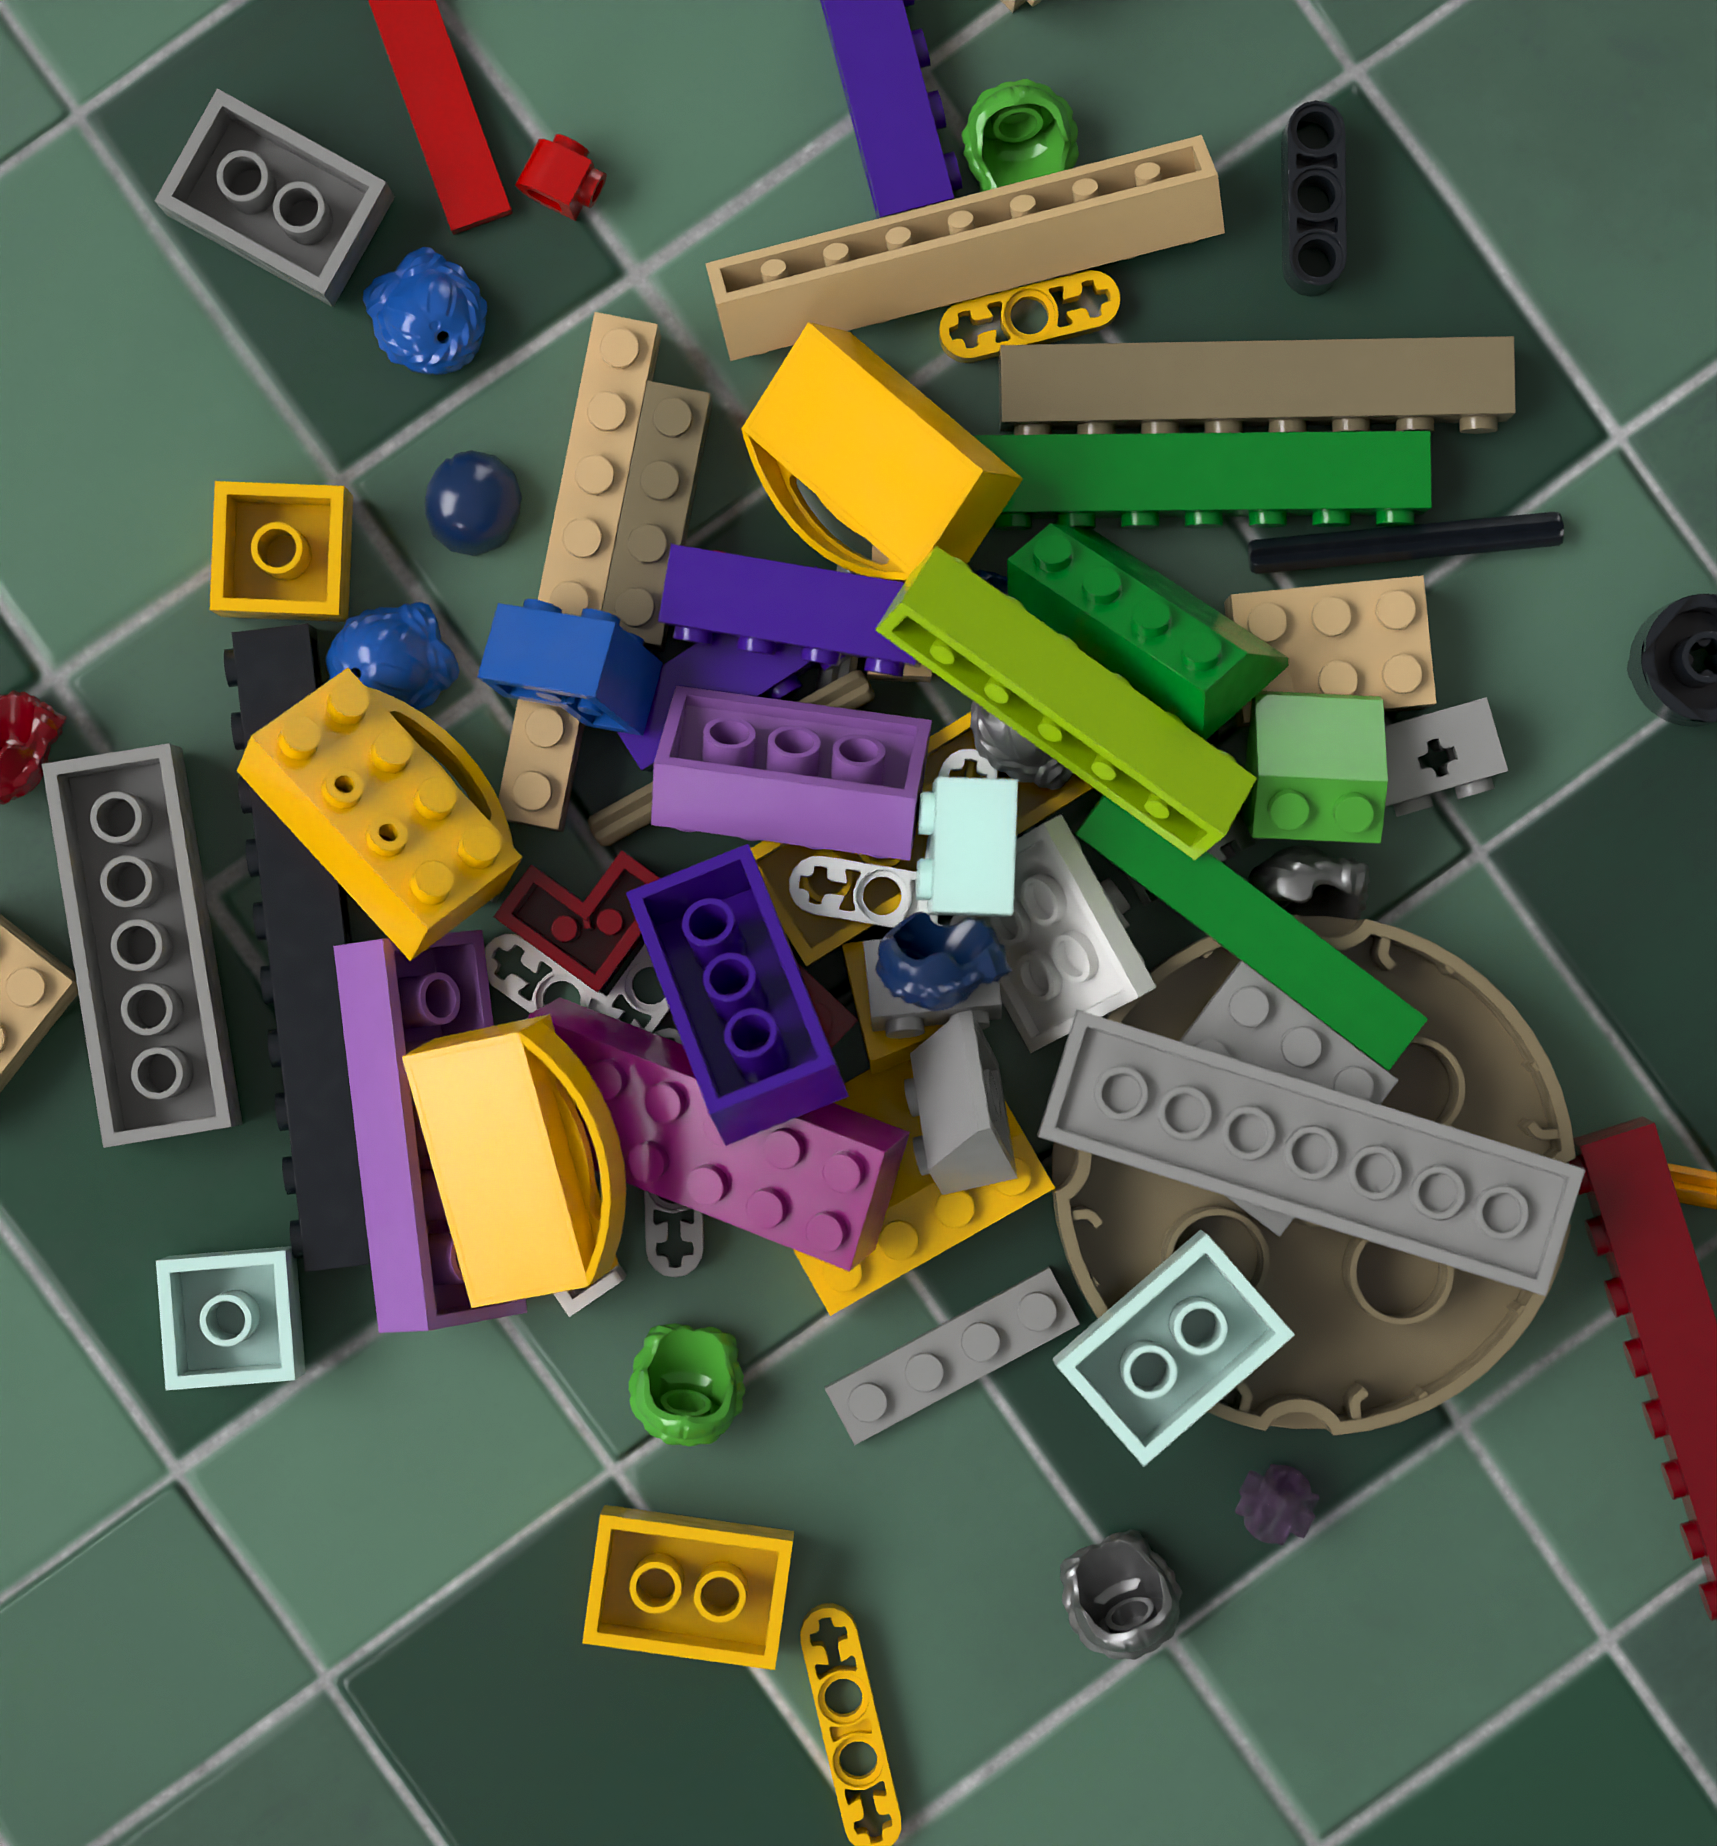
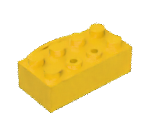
M808 322L741 428L756 473L774 506L789 526L810 547L826 559L844 569L868 577L905 582L913 570L936 546L950 556L956 557L968 564L1023 480L1019 474L851 332ZM797 478L817 495L823 505L840 522L852 531L865 537L890 560L886 564L870 560L837 539L819 521L807 505L797 487Z
M349 668L339 673L254 733L249 740L237 769L242 778L409 961H412L501 893L522 859V856L513 847L511 832L494 789L468 752L446 730L425 714L397 698L365 686ZM429 753H431L446 769L449 770V772L453 775V777L464 789L467 796L457 787V785L448 775V773Z
M550 1014L434 1038L402 1056L471 1308L589 1287L618 1265L616 1251L621 1239L626 1203L625 1168L619 1137L611 1113L598 1086L583 1063L555 1033ZM575 1103L588 1126L596 1149L601 1174L602 1202L595 1180L589 1141L583 1123L577 1113Z

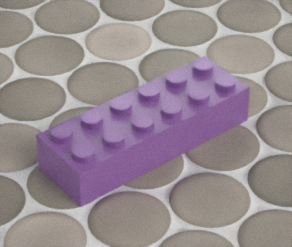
M482 929L447 933L412 961H409L389 938L334 946L379 1333L430 1331L527 1313L526 1298L471 1308L402 1056L434 1038L494 1026Z

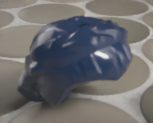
M923 911L910 915L884 936L879 944L877 952L879 959L875 968L877 975L883 982L884 987L889 989L891 996L901 998L905 1003L914 1004L917 1007L931 1011L951 1009L965 1001L981 983H998L1003 976L1008 975L1012 971L1006 961L1004 945L999 943L994 929L991 926H987L984 920H975L972 917H968L956 925L939 926L931 920L928 913Z

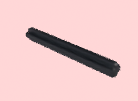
M1545 512L1255 539L1250 541L1248 545V561L1251 572L1262 574L1552 547L1563 543L1564 524L1560 513Z

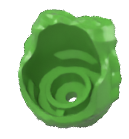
M1029 79L1003 82L994 88L982 92L971 109L967 126L961 133L963 143L965 144L964 156L968 161L970 171L980 183V192L1072 169L1079 156L1076 142L1078 128L1073 119V110L1063 97L1056 95L1047 85L1035 83Z
M673 1323L657 1325L650 1329L644 1338V1347L634 1358L633 1373L630 1377L628 1388L631 1395L629 1401L632 1412L643 1423L645 1430L650 1435L660 1438L665 1444L696 1446L712 1444L726 1432L735 1416L742 1412V1397L746 1390L743 1383L744 1375L737 1361L739 1349L736 1345V1338L731 1333L722 1332L715 1327L693 1329L689 1325Z

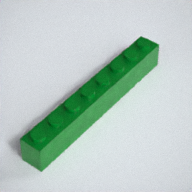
M1431 431L972 435L1023 478L994 523V529L996 530L1031 529L1032 519H1057V524L1093 529L1096 528V518H1121V528L1125 529L1158 528L1159 518H1185L1186 528L1205 529L1223 527V517H1249V527L1276 528L1287 526V517L1312 516V526L1344 527L1351 525V516H1376L1377 526L1397 527L1414 525V515H1423L1431 509Z

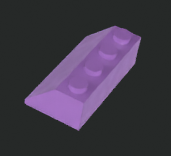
M676 686L654 761L651 825L675 828L684 832L698 831L740 837L749 841L763 840L800 845L815 850L829 849L865 854L875 858H894L910 861L918 823L919 795H921L923 789L932 720Z

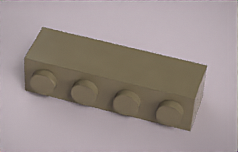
M647 381L602 611L617 616L621 620L619 626L626 632L643 638V646L646 649L664 652L669 625L658 622L670 547L671 544L681 546L686 544L713 402L711 393Z

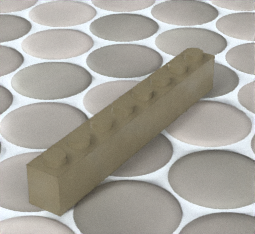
M1514 336L1000 345L998 355L1000 431H1014V435L1052 434V430H1077V434H1116V429L1141 428V434L1179 433V428L1205 427V433H1243V427L1268 426V432H1307V426L1332 425V432L1371 431V424H1396V431H1431L1433 433L1434 423H1459L1461 433L1478 434L1498 431V422H1506L1516 413Z

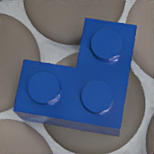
M525 599L523 607L498 603L477 677L503 697L559 706L585 726L643 736L663 663L643 646V638L626 632L619 626L621 620L613 614L588 608L582 610L581 616L563 614L562 609L551 603L535 599Z

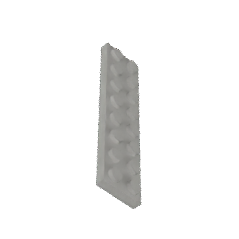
M1076 1010L1037 1135L1050 1141L1543 1296L1547 1294L1585 1169L1080 1010Z

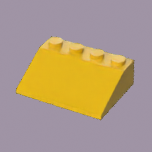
M911 1060L875 1074H871L869 1069L844 1083L849 1097L834 1102L835 1104L910 1132L876 1249L851 1271H847L793 1249L830 1316L1055 1189L1006 1101L1005 1105L1018 1178L942 1195L930 1174L921 1175L915 1158L913 1138L922 1136L920 1116L912 1117L904 1089V1079L913 1078Z

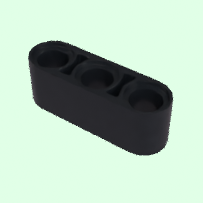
M1315 100L1306 102L1295 109L1283 131L1281 139L1282 269L1284 279L1290 288L1300 295L1310 297L1321 295L1332 288L1344 270L1347 258L1344 120L1337 108L1327 102ZM1308 122L1319 124L1327 132L1329 144L1321 149L1306 147L1298 139L1297 127ZM1304 186H1318L1325 191L1329 198V209L1321 213H1312L1305 210L1299 203L1298 190ZM1310 248L1320 250L1329 259L1330 272L1321 277L1309 276L1299 265V253Z

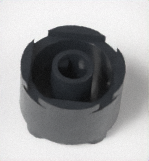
M1717 594L1690 595L1660 608L1641 625L1632 642L1627 672L1640 700L1651 712L1670 723L1698 727L1717 722ZM1704 648L1708 652L1704 664L1710 670L1706 669L1697 673L1691 667L1694 658L1689 652Z

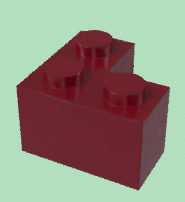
M621 850L589 896L583 901L538 867L530 865L493 917L595 992L603 993L643 938L626 892L661 878Z

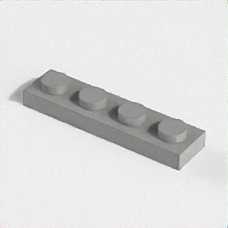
M1048 1266L825 1386V1391L854 1445L1078 1326L1079 1322Z

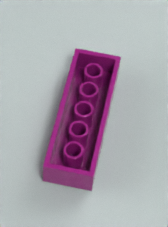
M561 997L529 1014L528 1019L551 1015L555 1033L583 1063L598 1086L611 1113L619 1137L626 1183L847 1271H851L876 1249L910 1132L841 1105L831 1103L725 1146L708 1113L683 1044ZM575 1103L577 1113L583 1123L589 1141L594 1170L600 1172L596 1149L588 1126Z

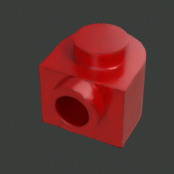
M555 134L552 141L538 139L515 186L534 201L576 221L583 205L592 208L598 200L607 174L594 167L593 161L587 158L590 152L586 147L567 136Z

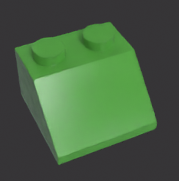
M1260 691L1252 699L1245 770L1257 779L1244 800L1240 811L1252 838L1381 844L1388 786L1384 704L1381 697Z

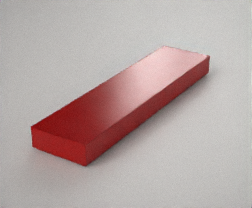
M368 0L453 235L513 214L436 0Z

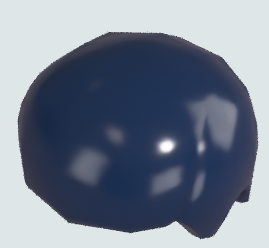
M470 450L456 453L452 458H446L437 467L430 479L425 495V515L433 537L451 552L478 556L500 548L507 542L520 515L522 495L516 475L498 457Z

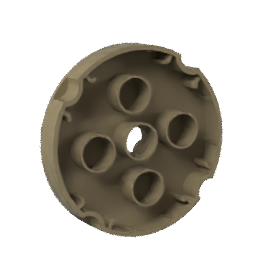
M1292 915L1428 1018L1392 1068L1387 1071L1399 1081L1380 1105L1564 1163L1576 1158L1570 1117L1562 1089L1550 1060L1526 1021L1512 1003L1487 978L1461 958L1437 944L1394 926L1368 919L1352 920L1329 916ZM1209 936L1204 937L1168 956L1148 971L1156 988L1107 1013L1103 1018L1179 1041L1241 960ZM1053 1141L1052 1183L1055 1189L1052 1190L1056 1223L1065 1256L1077 1285L1097 1318L1101 1317L1193 1235L1202 1230L1208 1234L1294 1333L1291 1339L1207 1411L1233 1423L1266 1431L1269 1426L1290 1429H1327L1332 1435H1342L1369 1431L1402 1422L1431 1410L1459 1394L1488 1372L1513 1347L1532 1322L1546 1296L1298 1218H1294L1279 1237L1225 1195ZM1568 1224L1547 1294L1551 1289L1564 1256L1572 1226Z

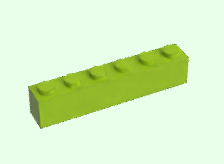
M938 546L909 575L875 629L1194 860L1226 835L1257 779L1238 765L1230 754L1213 747L1187 728L1176 715L1162 710L1133 689L1125 678L1104 668L1082 652L1071 639L1053 631L1027 612L1016 599L1002 594L973 573L965 562L950 556Z

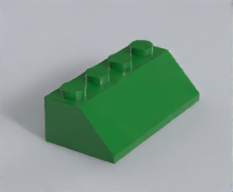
M1050 523L1007 559L1008 596L1020 602L1027 612L1053 631L1071 639L1082 652L1104 668L1125 678L1133 689L1162 710L1176 715L1187 728L1204 740H1207L1289 666V658L1094 530Z

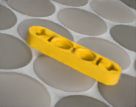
M834 1603L820 1604L812 1608L805 1615L800 1628V1640L844 1829L849 1841L854 1846H892L897 1841L901 1831V1811L857 1624L852 1614L844 1607ZM831 1617L834 1627L845 1626L847 1634L838 1637V1650L841 1662L850 1656H854L856 1666H835L822 1674H818L816 1664L829 1665V1658L824 1642H813L810 1634L819 1631L820 1619ZM838 1679H848L855 1682L862 1692L860 1705L850 1713H837L826 1703V1689L832 1682ZM861 1741L869 1744L874 1749L877 1761L875 1767L869 1773L863 1776H854L842 1768L839 1757L846 1745ZM883 1781L886 1790H873V1799L878 1814H889L892 1820L882 1824V1835L871 1837L867 1827L857 1828L854 1823L863 1819L864 1816L861 1793L849 1799L846 1795V1789L865 1790Z

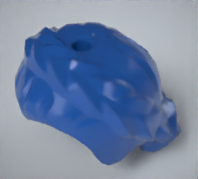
M422 247L410 252L401 261L396 271L376 277L363 290V302L366 306V312L373 320L374 335L378 339L379 348L387 353V357L392 363L404 365L410 371L417 373L442 375L462 369L464 365L472 362L475 354L479 351L485 334L487 301L481 297L480 288L468 278L460 265L446 261L443 255L436 253L432 248ZM441 331L447 332L446 339L442 341L437 340V335Z
M423 602L405 603L398 608L379 607L377 609H366L360 615L348 618L343 629L332 641L326 655V666L330 680L349 668L365 686L397 698L416 710L432 705L440 692L448 689L458 678L460 671L454 652L441 640L436 616L429 604ZM357 669L361 672L360 678L357 675Z

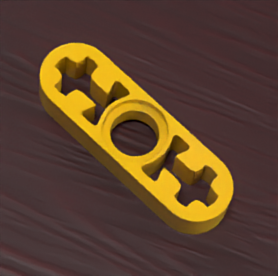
M1088 270L954 304L944 313L939 327V341L942 349L950 358L962 363H972L997 357L1000 345L1049 344L1097 332L1106 328L1114 320L1120 305V292L1110 276L1100 271ZM1092 286L1095 295L1106 294L1108 301L1101 304L1098 317L1090 318L1086 308H1079L1066 312L1065 318L1070 325L1064 327L1057 326L1058 307L1050 293L1061 291L1062 304L1079 300L1082 295V287ZM1035 300L1046 309L1048 321L1046 326L1038 333L1024 334L1018 331L1012 324L1011 310L1020 301ZM1001 307L1000 324L1008 341L997 343L996 329L979 334L976 347L966 348L962 339L952 340L949 333L958 329L960 317L969 316L973 325H982L993 320L989 308Z

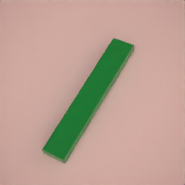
M1105 795L1101 797L1074 833V835L1239 960L1251 967L1383 1069L1389 1071L1428 1020L1419 1011L1208 851L1196 860L1192 859Z

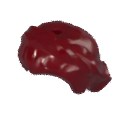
M12 690L8 695H0V804L2 805L9 803L10 800L23 797L25 794L33 791L43 777L42 764L48 763L51 745L57 742L59 736L63 734V727L67 719L66 716L55 712L51 705L41 702L37 697L23 691Z

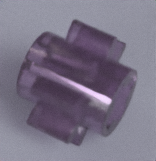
M1270 1464L1264 1477L1252 1470L1248 1472L1239 1491L1242 1497L1235 1509V1513L1244 1516V1524L1247 1530L1258 1540L1270 1544L1278 1543L1279 1545H1284L1290 1532L1303 1539L1306 1537L1316 1517L1313 1514V1510L1319 1500V1496L1310 1492L1309 1481L1297 1469L1286 1465Z

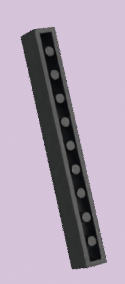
M310 624L231 632L233 648L224 649V669L228 686H238L241 712L231 713L232 737L237 751L246 750L249 740L254 733L323 685L317 629ZM239 776L238 790L243 814L252 813L255 833L254 839H246L247 866L250 877L260 876L262 902L253 903L254 928L258 941L267 940L270 965L261 966L260 968L261 989L265 1004L274 1003L277 1029L268 1030L269 1057L273 1068L282 1067L284 1092L275 1094L276 1119L280 1131L289 1130L292 1156H286L282 1159L283 1180L287 1195L296 1194L299 1214L298 1220L290 1221L292 1253L295 1259L304 1258L305 1272L368 1265L371 1262L334 946L353 943L347 891L242 776Z

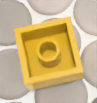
M215 481L209 610L220 617L346 622L349 616L353 494L345 486Z

